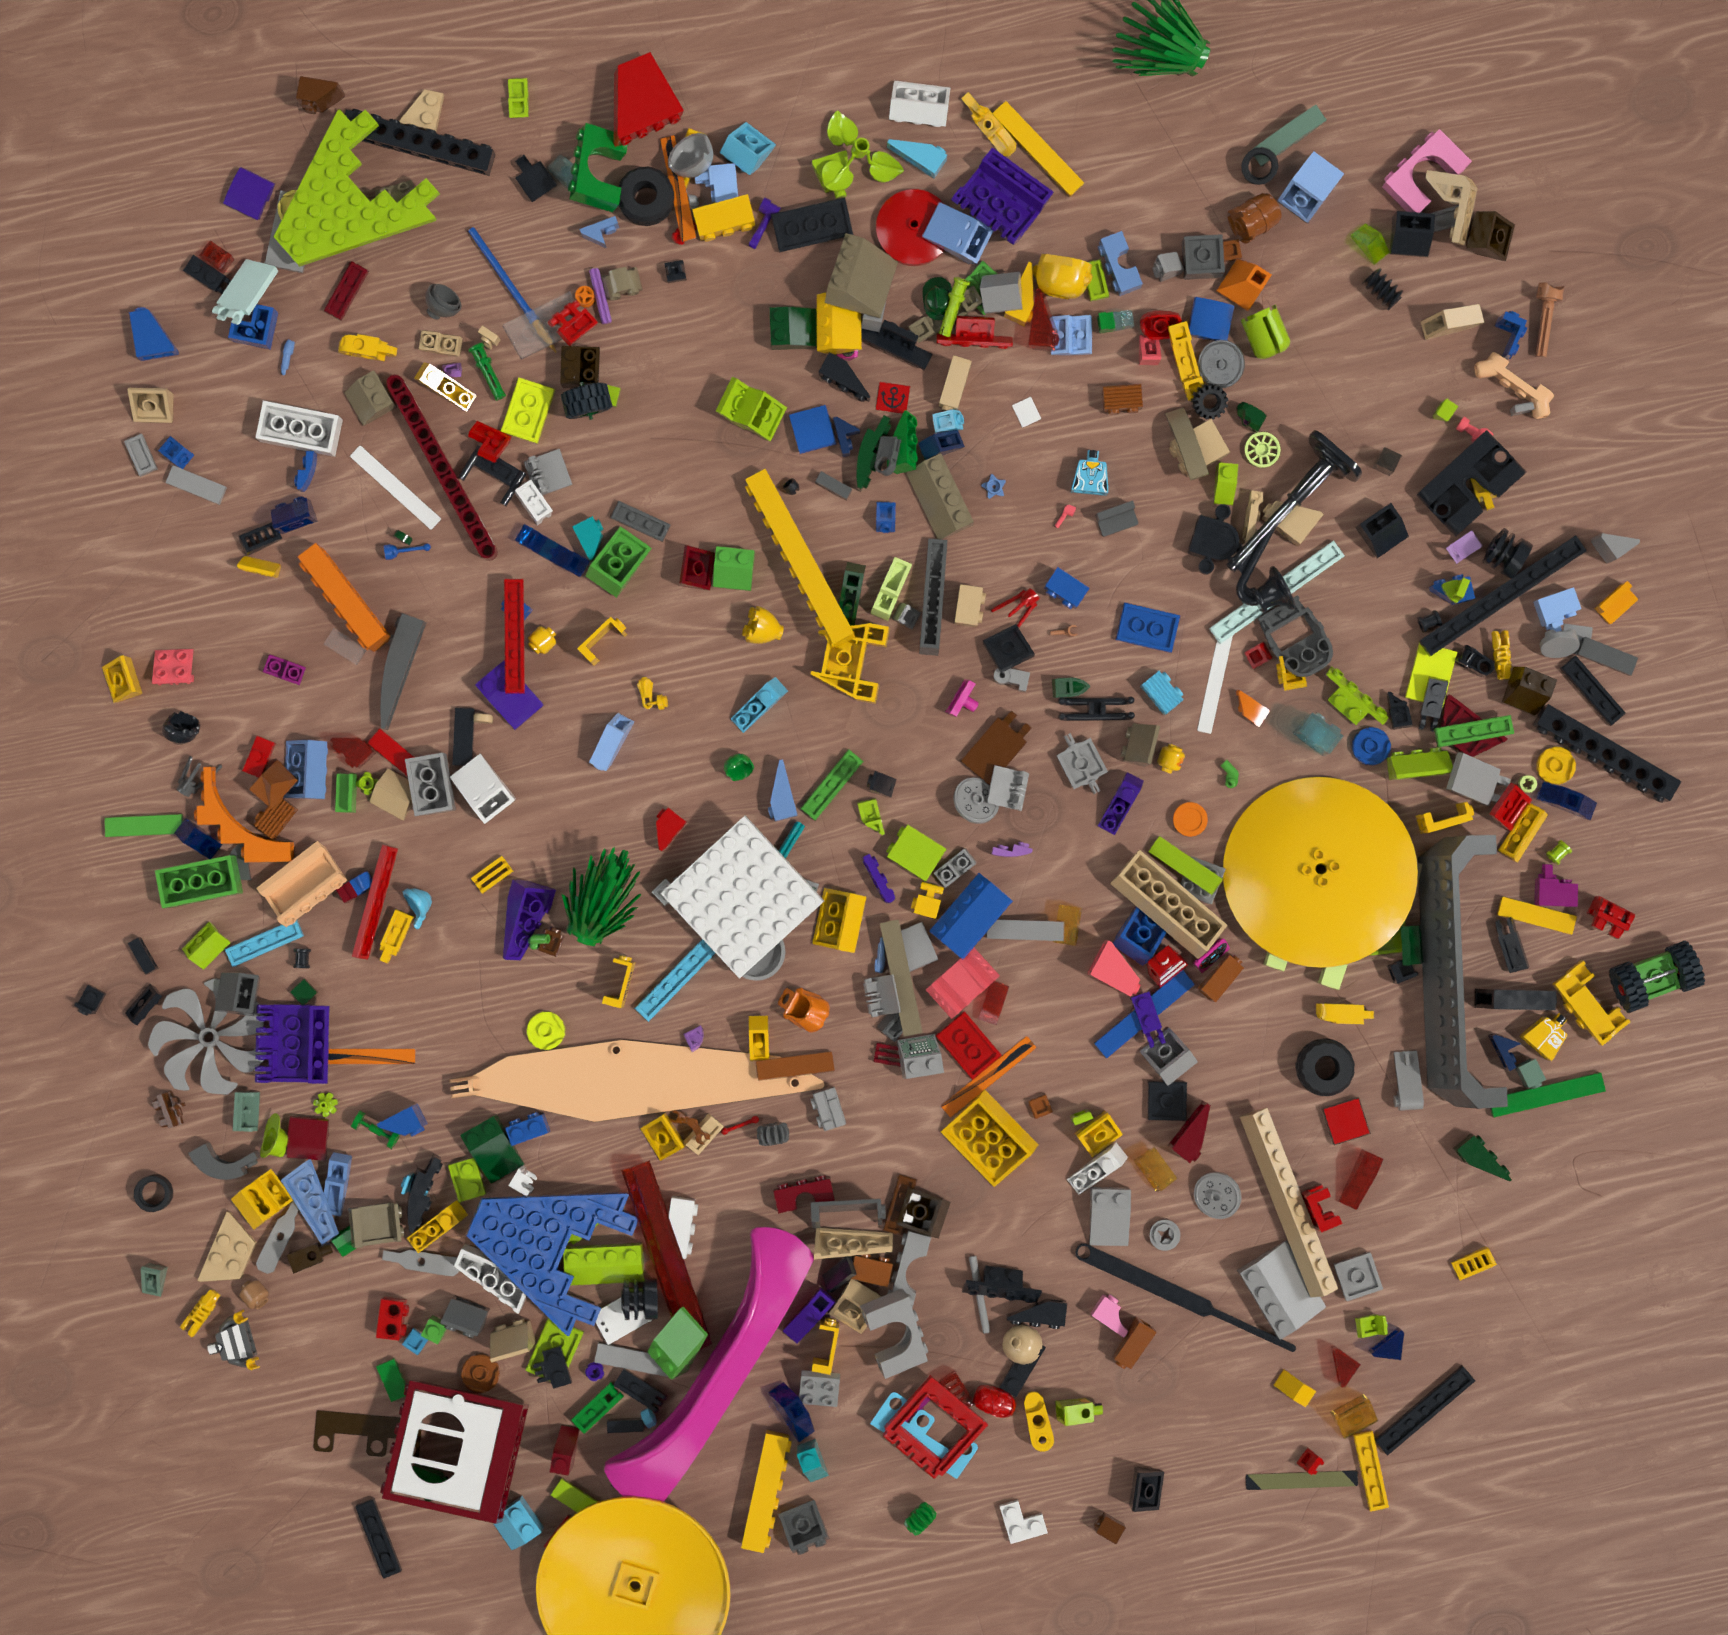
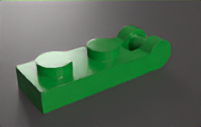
M612 1382L605 1386L571 1419L583 1434L624 1397L621 1392L618 1393ZM608 1393L613 1398L610 1402L604 1397Z

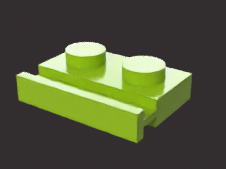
M474 1158L448 1165L458 1202L487 1194L479 1166Z

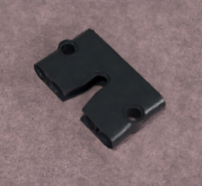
M1486 430L1418 492L1416 496L1456 537L1483 513L1475 495L1466 486L1468 479H1475L1482 488L1499 498L1527 471ZM1496 453H1505V461H1496ZM1445 505L1448 508V512L1445 515H1439L1436 511L1438 506Z

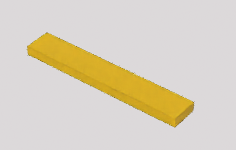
M1007 101L993 112L994 116L1008 133L1069 197L1084 185V182Z

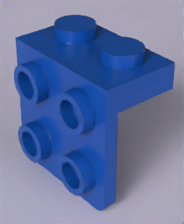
M1513 311L1503 313L1494 325L1511 333L1502 355L1506 360L1516 355L1520 346L1517 343L1520 337L1523 338L1527 327H1525L1527 320L1520 318V315Z

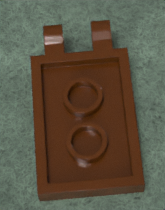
M1010 711L1003 721L998 717L961 760L963 764L988 785L991 784L994 765L1006 768L1027 743L1023 738L1032 727L1025 723L1018 733L1010 728V723L1017 716L1013 711Z

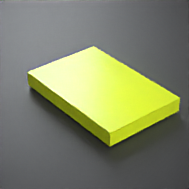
M518 377L501 432L538 444L555 389Z
M1419 643L1405 698L1423 702L1429 677L1445 679L1450 682L1457 652L1442 648L1429 657Z

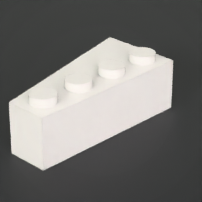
M465 1244L460 1250L454 1267L473 1281L479 1283L486 1291L494 1294L501 1302L506 1303L513 1308V1311L519 1314L527 1296L481 1250Z

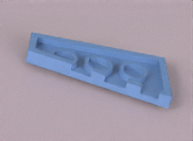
M309 1159L281 1179V1182L319 1242L323 1245L339 1234L313 1163Z

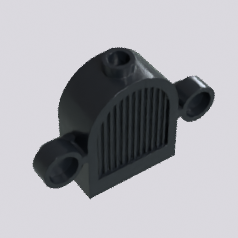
M1226 504L1217 506L1214 512L1216 519L1199 515L1187 554L1203 558L1198 564V570L1203 575H1208L1214 570L1213 562L1228 560L1229 557H1232L1243 546V543L1239 541L1236 529L1229 523L1223 522L1231 514L1230 507Z

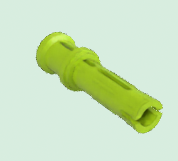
M954 277L953 279L955 282L952 291L948 295L950 300L939 334L947 337L951 335L959 306L965 300L964 294L967 286L970 285V281L959 277Z

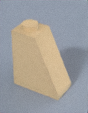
M1480 304L1442 310L1421 321L1425 340L1471 329L1484 323Z
M953 355L939 402V407H942L943 411L958 410L972 361Z
M1275 501L1272 505L1268 503L1262 511L1264 516L1261 519L1266 522L1283 502ZM1296 506L1275 530L1293 544L1299 546L1323 516V513Z

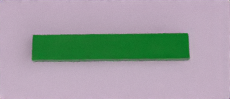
M1599 1072L1543 1085L1535 1089L1530 1088L1507 1094L1508 1107L1490 1109L1492 1117L1495 1118L1606 1092L1602 1073Z

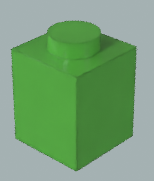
M434 1315L431 1316L421 1336L438 1345L447 1331L444 1328L445 1325L440 1324L442 1319Z

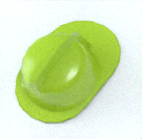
M277 1113L272 1114L267 1121L260 1150L261 1158H265L268 1155L283 1157L287 1149L288 1136L280 1128V1117Z

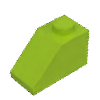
M1218 463L1216 466L1214 504L1233 506L1237 486L1238 464Z

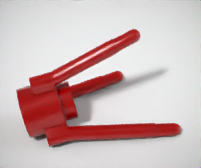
M1029 588L1027 591L1022 590L1016 596L992 608L991 612H995L1019 599L1021 603L1008 614V617H1011L1023 606L1028 608L1017 624L1020 627L1031 611L1037 606L1036 602L1040 598L1034 590Z

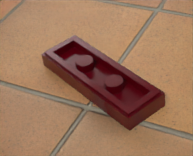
M351 261L326 305L324 312L342 321L369 271Z

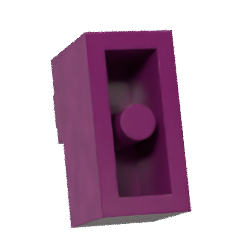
M1542 864V874H1538V878L1535 879L1534 905L1578 907V884H1574L1572 880L1560 879L1559 883V879H1556V874H1553V864Z

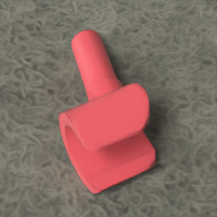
M1067 505L1062 516L1054 526L1059 528L1067 515L1073 517L1076 507Z

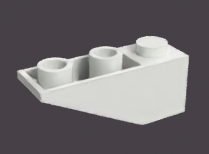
M1116 1142L1067 1180L1079 1195L1121 1167L1128 1157Z
M672 1196L669 1220L682 1257L686 1259L687 1254L691 1255L693 1243L689 1241L690 1235H694L696 1224L692 1223L693 1216H697L698 1204H695L696 1199Z

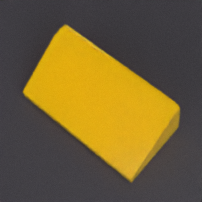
M244 556L237 564V567L243 571L278 578L281 565Z

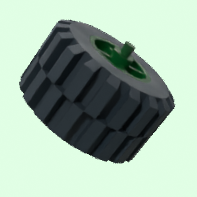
M580 382L579 387L567 390L560 395L565 416L568 419L589 417V420H592L593 415L605 412L613 407L606 383L584 385V382Z

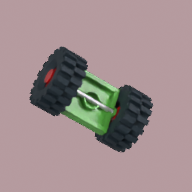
M1684 940L1666 947L1664 953L1634 964L1628 961L1610 968V982L1613 985L1616 998L1619 999L1623 1009L1627 1013H1631L1647 1007L1649 1000L1676 989L1687 992L1705 984V974L1702 971L1703 967L1700 965V959L1697 958V953L1693 950L1692 945H1689V942Z

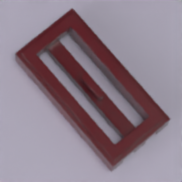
M876 1044L873 1062L901 1067L900 1062L878 1059V1055L900 1059L898 1054L879 1051L880 1048L898 1051V1046Z

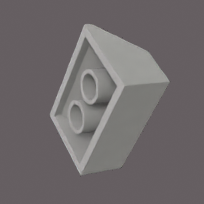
M437 753L405 759L414 815L422 816L455 811L456 807L447 755L445 753Z

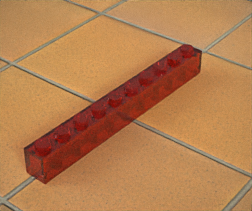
M650 1160L635 1164L621 1170L670 1316L672 1318L681 1307H684L708 1334L700 1348L701 1350L711 1345L712 1341L669 1220Z

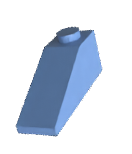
M779 760L770 801L771 807H768L770 818H774L775 822L798 816L783 760Z

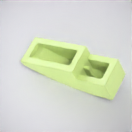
M894 557L873 605L872 615L887 621L889 620L912 564Z

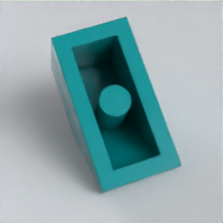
M593 516L572 526L591 563L597 556L603 538L601 531L604 530L599 519L595 521Z

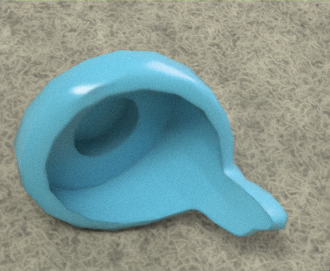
M407 888L403 891V896L416 914L413 923L414 928L419 929L432 904L431 896L426 891L417 888Z

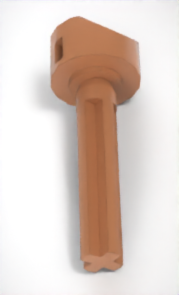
M1547 282L1538 284L1536 299L1543 301L1536 357L1546 358L1554 303L1562 301L1564 286L1553 288Z

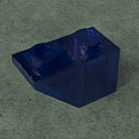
M187 818L174 832L184 844L208 859H212L222 846L218 840Z

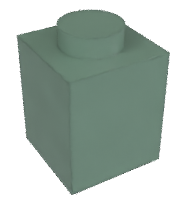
M1530 1058L1515 1065V1069L1524 1087L1535 1089L1542 1085L1541 1082L1546 1080L1535 1058Z

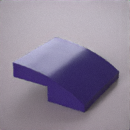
M240 167L229 187L223 204L259 220L266 202L270 200L275 183Z

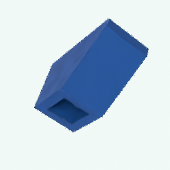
M1464 575L1454 576L1452 580H1460ZM1445 579L1433 581L1434 585L1429 587L1430 592L1452 605L1475 599L1471 581L1464 597L1457 603L1452 602L1445 595L1441 587L1445 583Z

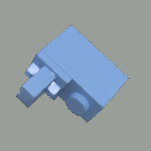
M735 163L710 165L707 171L695 177L696 184H705L706 187H711L712 202L717 203L738 197Z
M1574 587L1533 602L1541 626H1545L1546 630L1550 629L1556 632L1562 631L1563 619L1577 615L1576 611L1582 609Z

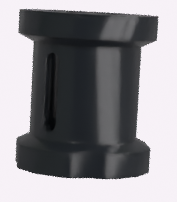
M1433 610L1429 615L1417 618L1423 633L1432 627L1442 626L1441 618L1436 610Z
M294 949L295 964L293 968H310L309 953L311 949Z

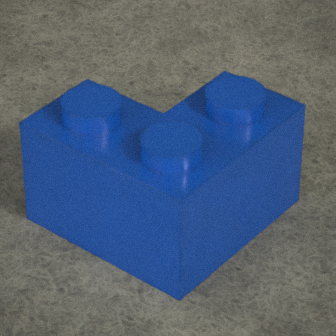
M256 304L251 322L241 321L239 325L231 323L228 338L235 343L271 350L278 312L273 307Z

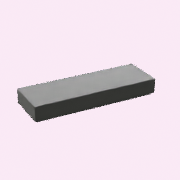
M174 465L165 482L218 505L221 504L227 489L226 486Z

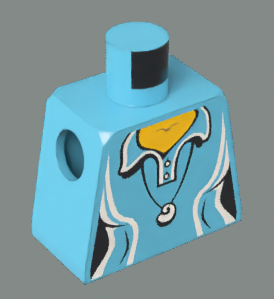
M1088 450L1087 460H1079L1071 493L1107 496L1106 462L1098 461L1099 451Z

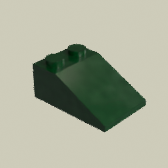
M769 307L772 350L817 348V309Z
M497 1114L460 1135L470 1154L491 1184L525 1165L516 1147L511 1146L507 1132Z

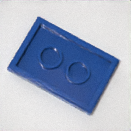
M1124 603L1116 641L1172 653L1180 615Z

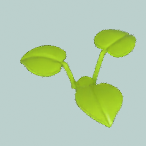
M838 110L833 114L827 127L829 140L836 146L843 144L853 146L851 148L852 156L845 166L836 160L829 161L824 165L821 175L823 186L830 191L847 189L854 177L847 168L854 158H863L865 155L868 164L871 165L869 169L871 176L879 182H889L903 173L904 169L901 164L885 152H875L870 158L871 151L868 150L870 144L865 138L856 139L858 129L854 122Z

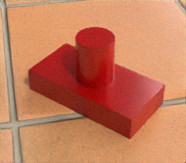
M256 736L242 771L259 778L266 769L276 743Z

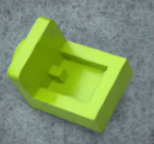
M1372 1314L1355 1318L1358 1338L1388 1334V1324L1385 1315Z

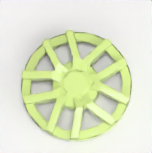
M1258 432L1247 440L1244 451L1249 463L1259 468H1265L1273 465L1278 460L1281 449L1279 441L1275 436L1268 432ZM1263 435L1262 440L1260 442L1257 436ZM1266 436L1270 437L1268 443L1264 442ZM1252 439L1257 442L1256 446L1250 442ZM1272 440L1276 443V446H1269ZM1248 445L1252 447L1253 450L1248 452ZM1270 449L1277 450V454L1270 453ZM1255 452L1256 456L1251 459L1249 454ZM1269 456L1275 457L1274 460L1270 462ZM1259 458V464L1255 463L1254 460ZM1262 458H1266L1267 464H1263Z

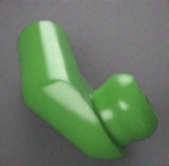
M532 935L528 940L530 948L536 950L540 944H549L550 935Z

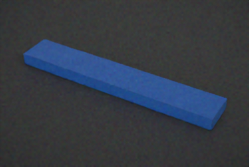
M1183 970L1151 995L1157 1015L1162 1013L1195 985ZM1135 1009L1094 1043L1106 1058L1141 1030Z

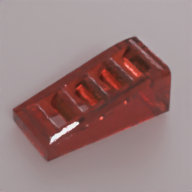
M956 1370L939 1380L949 1391L960 1386L961 1388L953 1394L957 1396L964 1392L965 1395L959 1399L963 1401L968 1398L969 1401L965 1404L969 1407L974 1405L972 1396ZM956 1379V1383L947 1387L946 1384Z

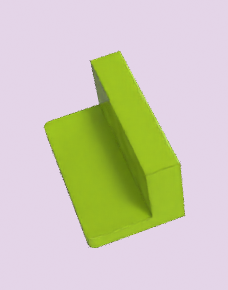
M208 922L182 950L189 960L200 968L205 969L230 944V941L221 935L211 922Z

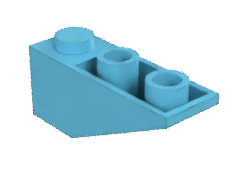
M776 677L773 678L731 720L744 733L772 708L788 690Z

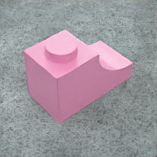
M1103 1294L1091 1311V1315L1122 1337H1125L1128 1330L1121 1324L1119 1319V1310L1121 1308L1117 1304L1119 1300L1110 1294L1108 1297Z

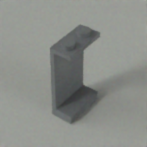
M881 1199L812 1202L813 1228H821L820 1213L877 1210L878 1225H882V1219H886L885 1204H881Z

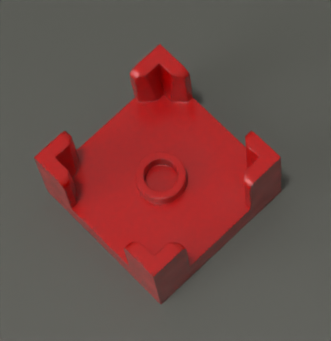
M1319 1184L1301 1192L1316 1230L1322 1233L1343 1224L1340 1216H1335L1332 1211L1324 1214L1321 1205L1318 1203L1331 1197L1327 1187Z

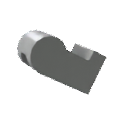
M998 668L995 670L994 680L997 684L1019 686L1018 691L1026 693L1030 672L1011 668L1000 673Z

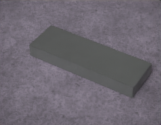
M618 501L611 516V519L660 542L664 541L671 526L621 501Z
M1583 637L1577 653L1580 657L1628 676L1632 675L1638 660L1636 656L1588 637Z

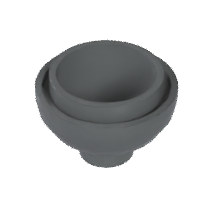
M431 284L425 293V300L428 306L427 313L433 319L438 320L440 317H452L461 310L462 305L458 295L445 285Z

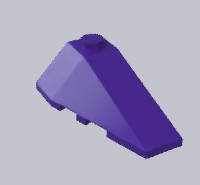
M512 880L507 898L503 959H522L530 945L528 943L529 938L533 935L536 928H540L542 924L540 923L541 919L551 909L556 892L555 889L530 881Z

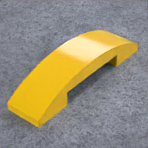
M1185 321L1168 326V331L1180 380L1187 400L1190 401L1191 398H1194L1193 393L1197 392L1196 388H1201L1204 383L1202 377H1200L1188 323Z

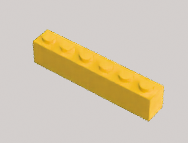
M766 1430L743 1536L742 1549L764 1553L765 1548H769L771 1536H768L769 1528L773 1529L775 1517H772L773 1509L777 1510L780 1499L776 1498L777 1490H782L784 1479H780L781 1472L786 1471L788 1460L784 1459L785 1453H790L792 1441H789L788 1434Z

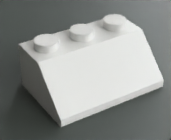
M894 81L889 119L896 122H912L917 125L929 124L934 127H946L951 88Z

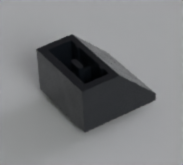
M1397 211L1392 217L1390 254L1428 257L1434 234L1435 214Z
M1392 503L1355 527L1377 559L1409 537L1404 522Z

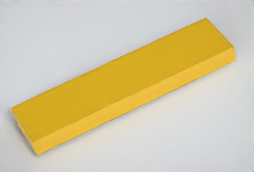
M1501 897L1497 911L1498 916L1512 917L1520 922L1569 935L1573 934L1577 916L1506 897Z
M1373 1431L1353 1434L1369 1511L1389 1508Z

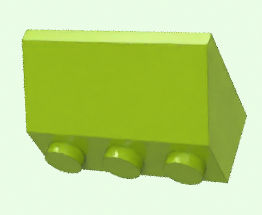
M1441 747L1431 748L1428 753H1423L1422 750H1413L1409 755H1404L1403 752H1394L1391 757H1387L1389 780L1444 775L1451 773L1453 769L1448 750L1442 751Z

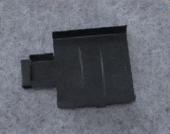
M525 155L515 161L523 172L515 179L531 202H534L557 186L541 161L532 166Z

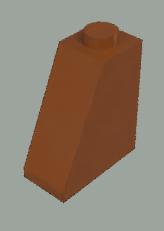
M1227 955L1196 989L1208 1000L1216 1003L1244 969L1241 965L1243 962L1236 955Z
M1135 1317L1128 1329V1333L1122 1339L1113 1355L1114 1360H1116L1115 1364L1123 1369L1126 1367L1132 1369L1155 1336L1156 1330L1154 1327Z

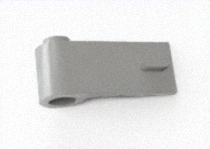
M1417 1051L1394 1052L1398 1092L1394 1096V1106L1398 1107L1399 1111L1423 1109L1424 1100Z

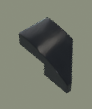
M1388 692L1387 699L1392 729L1412 727L1413 724L1407 702L1394 696V693Z

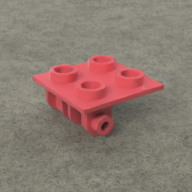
M155 650L152 684L160 686L162 684L173 685L175 683L179 685V683L190 684L194 682V675L192 674L194 650Z

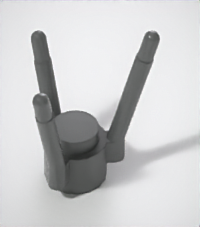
M192 756L189 757L182 776L178 780L179 785L176 788L178 792L187 797H190L192 793L196 794L199 788L204 785V782H199L195 786L196 782L193 780L201 767V763H198L191 775L186 777L193 759ZM222 765L216 767V773L222 768Z

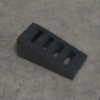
M274 521L239 536V541L246 556L282 540V536ZM269 529L272 530L275 537L271 538L268 532ZM263 532L267 538L266 541H264L262 538L261 533ZM255 536H257L260 542L259 544L256 543L254 539ZM250 539L253 546L249 547L246 540Z

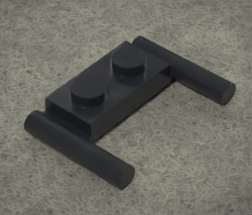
M477 445L458 478L464 481L475 465L485 473L510 486L500 502L507 507L515 494V490L520 486L526 474L501 458H498L494 463L477 455L481 447Z

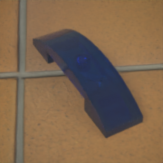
M526 524L523 525L515 539L521 545L580 578L590 562Z

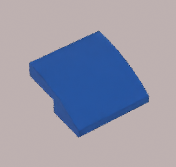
M1194 297L1188 326L1190 335L1213 341L1228 340L1234 306L1211 299Z
M826 405L789 415L799 454L836 444Z

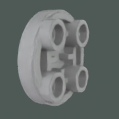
M1569 629L1559 632L1555 630L1545 632V637L1540 642L1542 655L1549 658H1562L1576 652L1580 646L1576 631Z

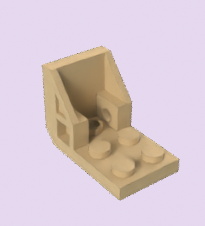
M1427 170L1426 179L1442 199L1450 204L1459 205V207L1455 208L1454 219H1456L1455 227L1452 226L1450 238H1452L1451 242L1466 246L1478 189L1472 179L1464 175Z

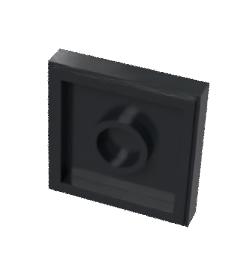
M1017 624L982 640L984 647L1000 673L1035 657V653Z
M1148 1081L1147 1120L1187 1121V1082H1172L1167 1086L1164 1081Z

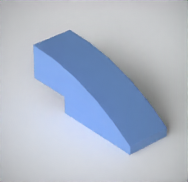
M333 1152L329 1159L324 1195L332 1215L341 1216L347 1192L352 1156Z

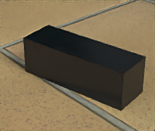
M141 937L128 943L145 975L159 969Z
M642 1418L607 1420V1433L644 1432L645 1430Z

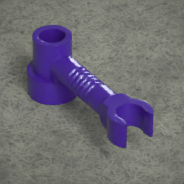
M766 197L758 209L759 212L765 215L749 243V246L756 249L767 224L771 220V214L778 213L781 209L771 203V200Z

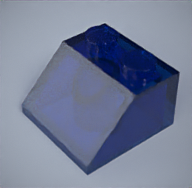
M304 496L293 499V502L289 504L280 503L275 506V509L270 510L273 528L281 534L318 522L311 500L307 497L304 498Z

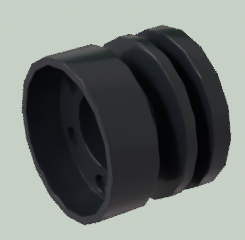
M1503 528L1490 542L1483 563L1488 565L1493 560L1491 564L1493 569L1502 563L1500 573L1512 579L1525 563L1533 544L1523 538L1514 544L1515 534L1511 533L1507 537L1509 530Z
M629 1279L624 1280L621 1290V1306L625 1320H630V1311H634V1320H638L639 1311H643L645 1320L658 1319L657 1279H644L643 1288H639L637 1279H634V1288H629Z

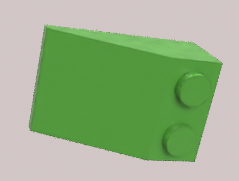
M620 526L589 566L585 576L617 598L652 548Z
M681 1307L655 1337L647 1352L672 1380L688 1372L708 1334L684 1307Z

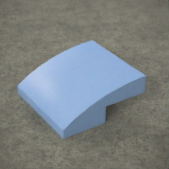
M1091 315L1051 316V355L1092 354Z

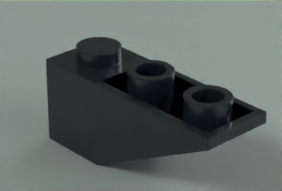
M829 352L818 372L821 377L820 380L829 385L831 383L837 385V389L844 393L850 392L854 394V398L861 402H870L869 393L847 361Z
M875 771L874 775H869L867 787L870 788L869 792L891 798L897 779Z
M1044 1299L1006 1314V1319L1015 1325L1027 1322L1029 1326L1041 1327V1324L1049 1325L1048 1328L1060 1329V1326L1065 1327L1067 1302L1064 1300Z

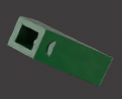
M1469 1134L1453 1148L1466 1164L1507 1181L1512 1180L1509 1177V1170L1504 1165L1500 1166L1496 1161L1498 1157L1493 1151H1488L1483 1146L1486 1143L1479 1135Z

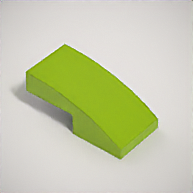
M508 79L509 118L529 117L528 79Z

